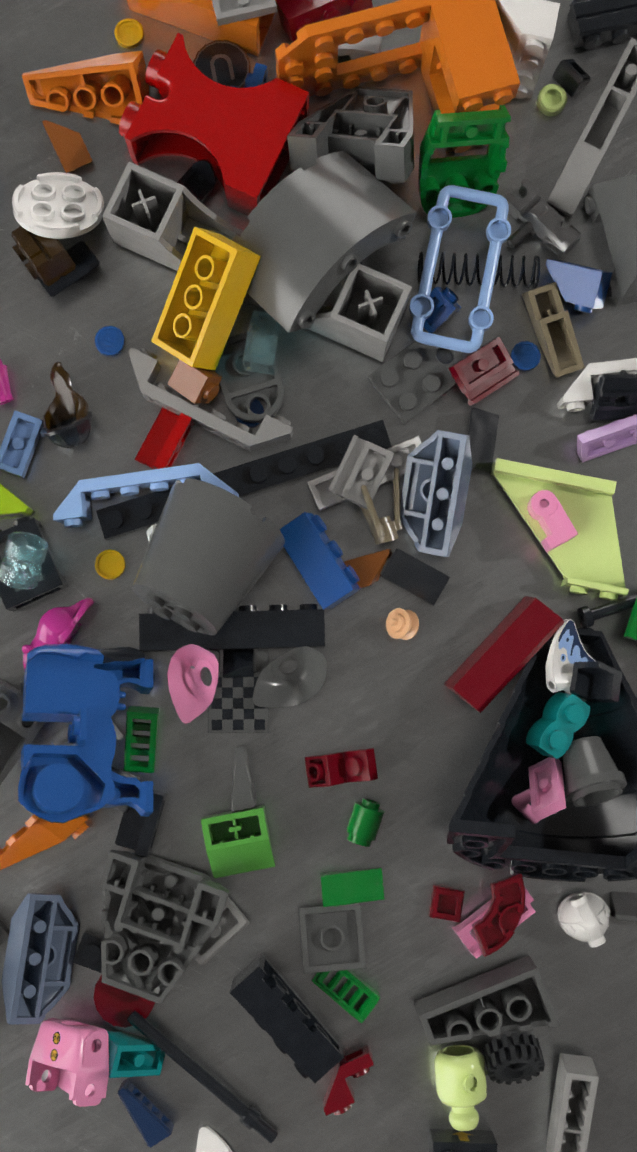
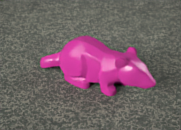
M87 597L72 606L55 607L43 614L38 624L37 634L31 644L22 646L24 671L27 663V653L35 647L45 644H65V642L70 644L82 626L79 621L95 603L91 598Z

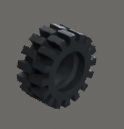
M514 1032L508 1037L506 1034L500 1035L501 1039L494 1038L491 1040L492 1043H487L485 1045L486 1048H483L488 1076L491 1081H496L498 1084H502L504 1081L506 1085H511L513 1081L519 1084L522 1083L521 1080H532L531 1076L537 1077L540 1075V1072L544 1071L545 1062L539 1039L535 1038L533 1034L528 1036L527 1033L522 1032L520 1035H517V1032Z

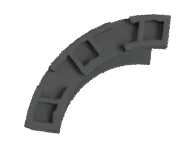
M345 151L321 156L315 159V165L305 171L300 167L277 184L248 215L247 218L250 220V223L241 236L236 234L232 241L261 256L247 294L288 333L310 328L321 306L339 282L373 252L392 242L405 239L412 229V222L417 212Z

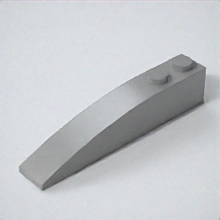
M560 1053L546 1152H587L599 1079L592 1057Z

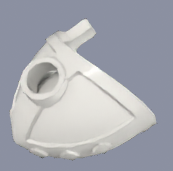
M585 891L573 893L564 898L557 912L558 922L563 931L576 940L588 942L592 948L606 942L604 933L609 927L611 912L604 900L594 893Z

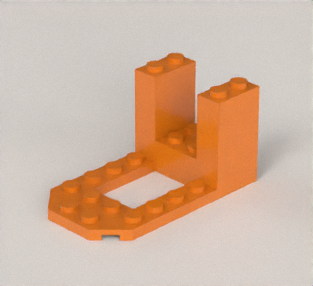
M400 0L305 25L296 32L298 39L290 45L283 43L275 49L277 78L308 91L309 97L314 95L325 96L333 90L340 88L352 89L363 82L371 80L378 82L390 75L397 73L409 74L420 68L433 113L435 110H440L441 114L499 110L500 105L506 104L516 97L520 85L495 0ZM422 25L420 40L417 43L338 63V45L345 43L357 44L364 38L376 35L383 37L398 29L406 27L413 29ZM471 146L447 147L444 150L445 153L453 151L455 153H462L469 150Z

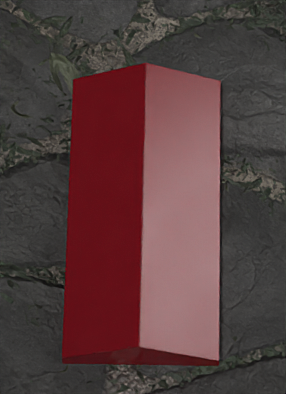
M525 596L449 677L444 685L481 713L565 621L537 598Z

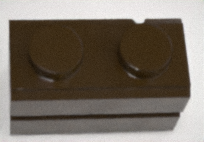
M22 226L11 232V236L17 243L12 248L22 262L28 259L29 262L25 264V267L34 280L41 278L46 286H51L60 280V276H66L75 270V263L58 239L35 235Z

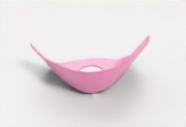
M194 644L185 645L173 654L167 672L170 696L174 708L184 724L193 721L209 707L213 701L218 684L219 663L215 654ZM203 667L208 668L211 672L212 682L210 686H206L201 679Z

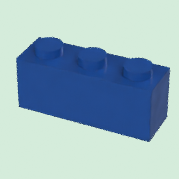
M304 512L279 529L285 539V550L323 610L333 609L361 590L357 584L359 581L358 575L351 566L346 567L341 559L343 555L341 548L334 540L330 541L324 532L327 530V527L320 516Z

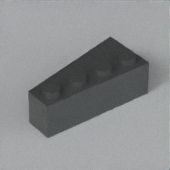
M529 955L414 1002L430 1045L470 1040L473 1036L487 1034L489 1037L501 1035V1032L519 1030L520 1032L531 1031L534 1027L548 1026V1028L560 1026L538 967Z

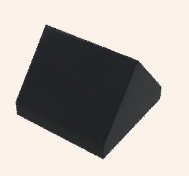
M574 59L562 60L552 76L571 97L591 80V77Z

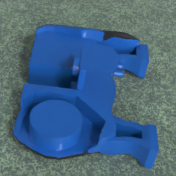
M45 644L35 647L27 653L22 721L72 723L68 726L67 742L68 744H73V746L24 744L21 751L18 802L27 811L51 823H66L101 808H113L124 805L134 808L140 816L149 817L153 813V781L140 782L137 778L121 776L113 772L111 768L116 750V732L111 717L116 713V710L122 711L126 709L125 704L119 703L120 698L126 697V693L120 691V688H132L141 694H149L153 689V659H145L144 653L132 647L100 650L72 644Z

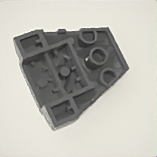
M111 850L100 881L101 891H104V910L101 911V922H104V940L101 942L102 983L161 1004L220 923L230 891L221 884L211 881V877L207 874L153 855L143 857L127 851Z

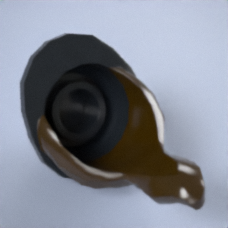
M56 362L52 366L50 380L56 393L43 415L44 428L40 433L42 437H48L54 444L60 447L72 448L84 443L89 437L92 412L88 411V404L84 397L73 391L70 374L63 368L61 362Z

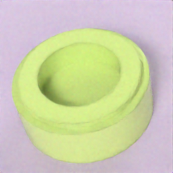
M557 84L544 86L540 90L536 101L539 111L546 116L559 115L567 103L566 91Z

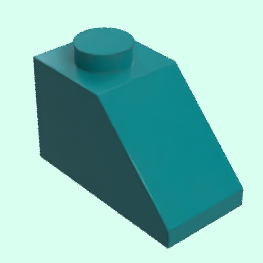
M122 1031L108 1032L109 1078L160 1075L165 1053L148 1038Z

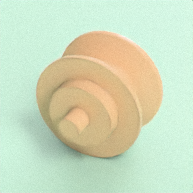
M396 608L389 613L386 619V630L392 638L409 640L418 632L419 619L412 610Z

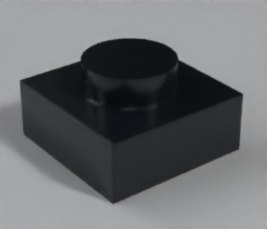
M86 930L81 938L73 963L102 973L101 942L104 940V937Z

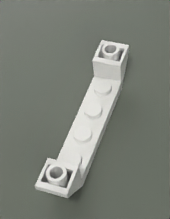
M637 358L589 363L557 403L558 409L567 408V412H578L586 409L585 406L594 399L591 382L595 385L599 382L602 374H620L621 370H625L628 374H637Z

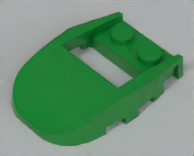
M500 105L499 110L441 114L440 110H435L420 144L418 190L422 209L426 214L429 213L431 208L436 206L440 190L448 185L497 193L499 188L497 180L500 173L506 171L508 163L505 156L506 148H509L510 137L505 130L507 122H511V116L505 105ZM488 144L486 154L431 158L435 148ZM450 197L448 209L451 211L452 218L476 214L488 205Z

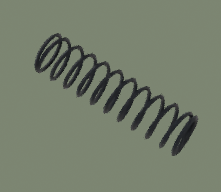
M422 251L419 253V260H418V283H419V284H420V281H421V276H422V271H423V252H422ZM444 252L441 253L436 282L435 278H433L435 285L439 282L441 270L443 281L448 285L452 278L453 269L455 282L458 286L462 283L464 273L467 284L471 286L474 283L476 272L478 283L480 286L482 285L478 253L476 254L471 282H469L468 254H464L459 283L456 270V253L454 252L452 256L448 281H446ZM500 254L494 286L497 284L500 275L503 287L509 284L511 278L513 286L517 288L523 277L526 288L533 284V287L536 289L540 278L539 256H534L533 271L529 285H527L525 277L526 257L525 255L522 256L521 273L516 285L514 280L513 254L511 255L509 274L505 284L502 275V255ZM537 266V278L535 283V272Z

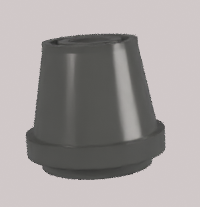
M590 736L572 741L569 749L562 755L565 801L573 803L574 806L586 807L610 801L621 795L622 789L627 785L624 773L617 769L601 737Z

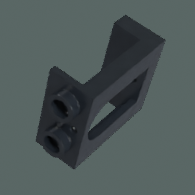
M29 516L15 520L12 523L13 527L4 531L0 529V544L20 535L27 540L43 576V580L16 592L0 556V597L6 610L12 612L68 587L65 577L59 573L41 532L40 526L42 525L40 521L34 517L30 519Z

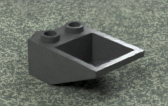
M24 675L20 681V691L0 678V698H4L8 702L6 707L0 708V785L20 759L24 744H30L46 723L33 721L31 725L26 726L21 722Z

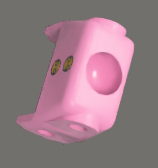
M49 1018L44 1020L40 1025L29 1058L25 1085H28L30 1090L35 1092L53 1091L58 1086L69 1094V1100H72L75 1106L98 1105L101 1099L106 1098L109 1078V1036L107 1030L71 1019ZM48 1070L47 1079L42 1081L43 1072Z

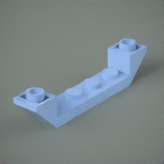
M199 463L90 478L77 482L54 512L53 521L64 524L65 528L83 526V521L92 520L90 496L92 500H103L110 498V493L121 492L122 496L139 494V489L150 488L152 492L165 491L169 489L168 485H174L176 480L184 483L186 478L210 483L238 497L239 494Z

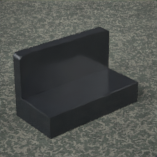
M153 790V813L149 817L140 816L132 807H130L127 813L123 812L115 844L136 850V855L148 857L152 851L167 793Z

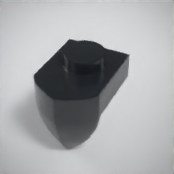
M199 160L193 163L177 183L185 186L193 196L203 203L216 184L215 170L210 161Z

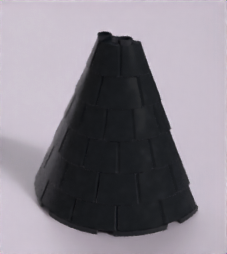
M589 627L577 629L584 649L595 661L602 662L622 672L602 631H595ZM553 635L529 660L514 687L512 697L480 758L479 766L447 827V844H452L453 853L467 862L488 870L502 869L508 866L510 868V875L521 873L522 877L566 882H585L586 878H594L598 874H603V878L608 882L636 880L637 698L623 673L619 701L617 703H592L587 700L585 703L590 706L588 719L578 731L574 732L572 740L590 736L602 738L617 769L625 775L627 785L622 789V794L610 801L593 806H575L574 809L566 807L540 820L536 824H531L512 805V798L515 795L530 788L528 767L548 758L526 744V737L531 726L542 718L543 710L548 700L558 693H552L547 688L545 664L554 638ZM561 756V757L558 758V759H559V760L561 761V763H562V772H563V774H564V771H563V761H562V756Z

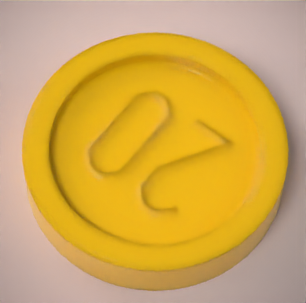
M126 18L117 23L114 34L120 46L132 49L142 43L144 31L140 22L132 18Z
M104 550L95 560L96 572L107 580L119 578L126 568L124 557L116 550Z

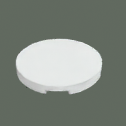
M49 172L37 175L36 180L24 186L20 184L13 193L12 207L16 221L27 231L46 238L66 239L86 234L100 223L104 213V200L101 191L97 187L94 188L82 181L81 176L64 172Z

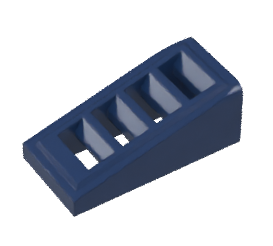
M128 1079L124 1080L117 1094L147 1146L151 1148L172 1134L174 1125Z

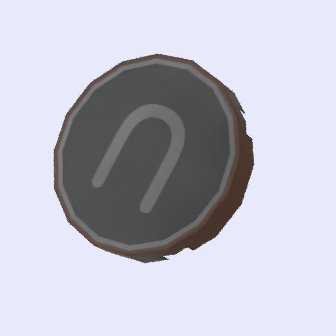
M215 40L205 44L197 52L193 61L194 65L205 76L225 86L233 85L244 88L247 74L251 73V64L247 53L238 44L228 40Z

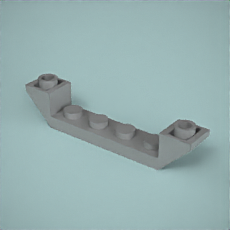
M132 347L130 348L128 353L145 400L177 415H180L182 412L191 417L195 425L249 452L292 438L294 432L293 427L290 426L291 422L282 416L274 415V417L266 414L256 435H253V430L239 422L233 425L225 421L226 416L213 409L207 412L198 407L199 403L194 404L184 396L181 399L173 395V390L162 383L157 382L156 385H153L161 370L159 361L156 360L157 356L145 348H141L140 351Z

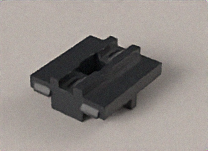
M621 370L620 374H602L599 382L594 387V399L592 400L590 417L593 420H618L637 414V374H628L625 370Z

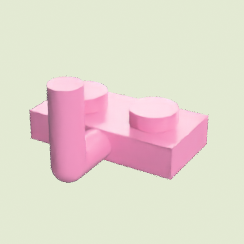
M548 757L528 767L530 788L512 798V805L531 824H536L540 820L566 808L562 763L559 759Z

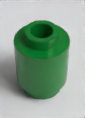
M363 798L362 802H355L346 829L348 832L347 840L365 847H370L371 842L376 840L384 815V811L379 808V802L368 798Z

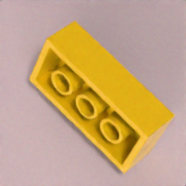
M194 226L151 342L191 367L216 370L261 256L219 233Z

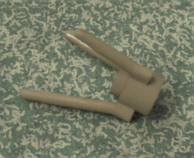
M394 468L393 521H391L390 515L378 518L367 487L365 485L361 486L368 510L361 506L360 508L369 525L376 545L398 539L397 531L403 529L400 519L399 468Z

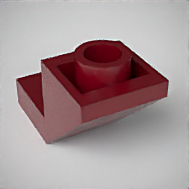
M374 748L304 757L309 788L378 779Z
M368 1045L344 1055V1058L336 1064L323 1099V1110L326 1116L332 1113L334 1115L343 1114L351 1108V1104L355 1103L354 1091L348 1077H361L370 1071L369 1067L374 1066L373 1056Z

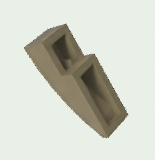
M556 282L522 293L533 329L555 378L585 368L568 310L564 311Z

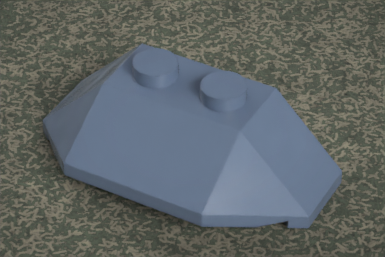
M437 430L407 456L400 501V519L414 541L418 552L449 557L463 524L472 470L469 435Z
M28 893L11 918L1 980L6 1018L9 1025L40 1024L46 1017L45 1015L70 988L79 924L59 894Z

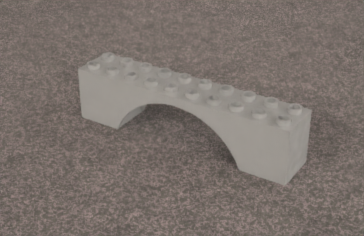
M129 161L102 215L113 243L176 271L179 269L194 226L219 233L230 240L236 234L241 236L243 233L242 230L208 209L185 186ZM359 263L333 289L318 311L314 323L307 329L383 362L407 310L412 286ZM246 293L244 301L262 308Z

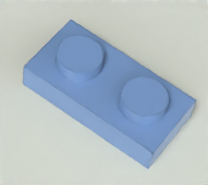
M14 411L0 447V470L25 478L41 436L40 431L44 428L43 420Z

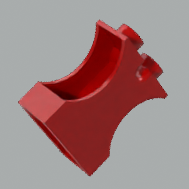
M177 33L168 53L160 49L154 52L145 74L146 84L158 89L161 99H155L146 95L142 104L131 101L121 117L119 134L125 137L132 162L138 166L150 159L162 156H182L195 161H210L215 170L216 178L225 192L227 206L248 216L257 204L278 184L290 160L287 135L298 122L309 116V92L277 77L262 85L247 88L230 87L217 83L205 76L194 65L187 53L183 35Z

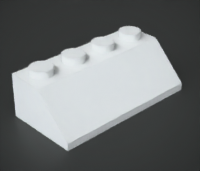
M495 0L520 80L515 98H532L554 38L560 3L546 0Z

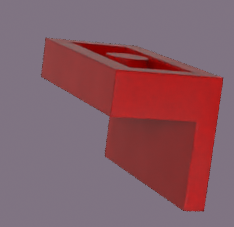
M162 407L135 460L151 469L172 467L195 425L193 419L182 412L180 415H177Z

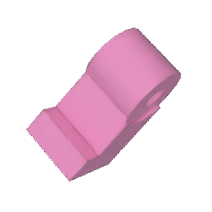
M541 490L532 496L528 502L527 510L533 519L538 520L547 536L541 541L546 553L578 535L562 505L552 492Z

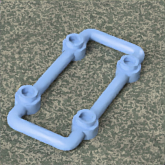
M448 185L440 190L436 206L431 208L427 216V225L431 232L419 291L411 299L409 305V312L413 317L411 334L416 342L464 353H473L481 347L484 331L490 328L494 320L493 312L489 307L501 247L511 234V225L507 220L509 204L502 195L456 185ZM450 197L497 207L495 218L489 222L486 229V237L490 241L478 305L471 311L468 317V324L472 329L470 341L423 332L425 319L431 316L434 309V302L430 297L442 234L449 228L452 221V214L448 209Z

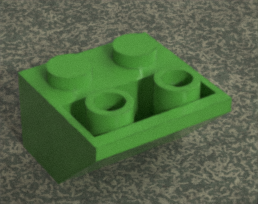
M264 805L202 817L201 824L205 847L214 878L275 867Z

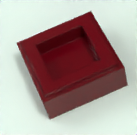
M433 885L429 917L460 922L465 891L463 889Z

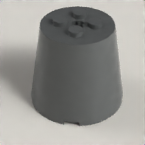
M186 478L185 482L182 483L176 480L156 525L132 589L141 600L154 609V613L166 620L171 619L192 632L215 635L279 554L285 544L284 536L268 517H264L261 520L251 513L252 505L238 496L204 481Z

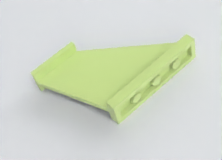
M497 458L492 464L490 475L494 476L540 543L547 536L538 520L533 519L527 510L529 500L538 491L548 490L552 492L576 529L578 535L573 539L547 552L565 578L562 580L561 586L570 587V593L587 595L588 591L600 593L599 598L616 601L618 597L628 595L629 589L625 587L612 500L617 482Z

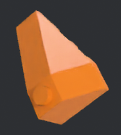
M143 51L116 53L22 74L30 105L61 112L66 110L84 114L83 117L91 119L94 117L110 120V123L120 125L125 108L131 101L142 104L146 95H149V85L145 82L147 68Z
M87 814L66 823H51L32 815L25 822L27 827L24 826L6 841V846L3 849L0 848V870L55 846L71 836L76 840L89 828L86 822L92 816Z

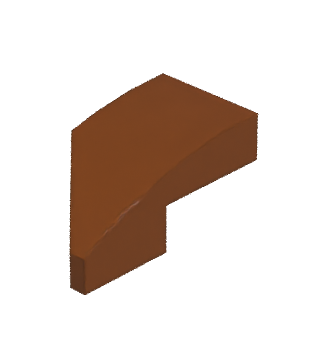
M47 120L42 121L66 173H70L93 162L80 133Z
M386 549L344 561L346 567L351 566L358 575L359 581L357 584L360 589L372 586L374 582L379 580L380 573L387 559L391 557L392 551L391 549Z

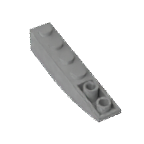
M632 37L547 200V203L552 208L570 217L573 216L637 92V40Z

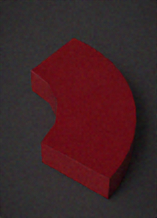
M521 873L490 883L492 898L489 909L482 919L472 924L484 957L493 954L503 947L515 933L514 931L525 908V886Z

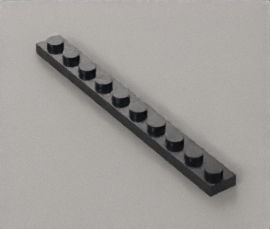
M380 420L213 474L239 494V498L339 467L354 435L384 449H388L392 445L384 421ZM172 487L165 491L153 492L96 510L104 539L107 541L157 524Z

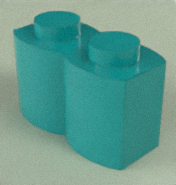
M563 692L554 694L546 703L542 718L537 720L529 729L526 744L543 756L554 759L560 758L569 749L574 732L578 731L587 721L590 706L574 694Z

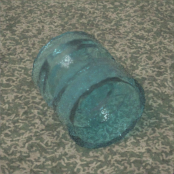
M13 532L9 534L4 551L6 557H3L0 566V580L4 584L17 589L28 590L37 587L42 571L41 565L44 563L49 546L47 541L28 532Z

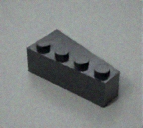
M262 954L233 978L229 993L254 1018L255 1022L272 1037L277 1048L283 1054L287 1053L295 1062V1068L303 1078L309 1077L314 1083H317L344 1058L343 1048Z

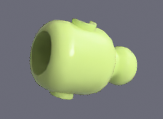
M470 1045L444 1047L437 1052L434 1060L437 1096L442 1103L452 1107L449 1114L451 1126L458 1131H470L475 1129L479 1122V1114L475 1110V1106L484 1101L487 1096L486 1075L488 1072L485 1069L484 1056L476 1047Z

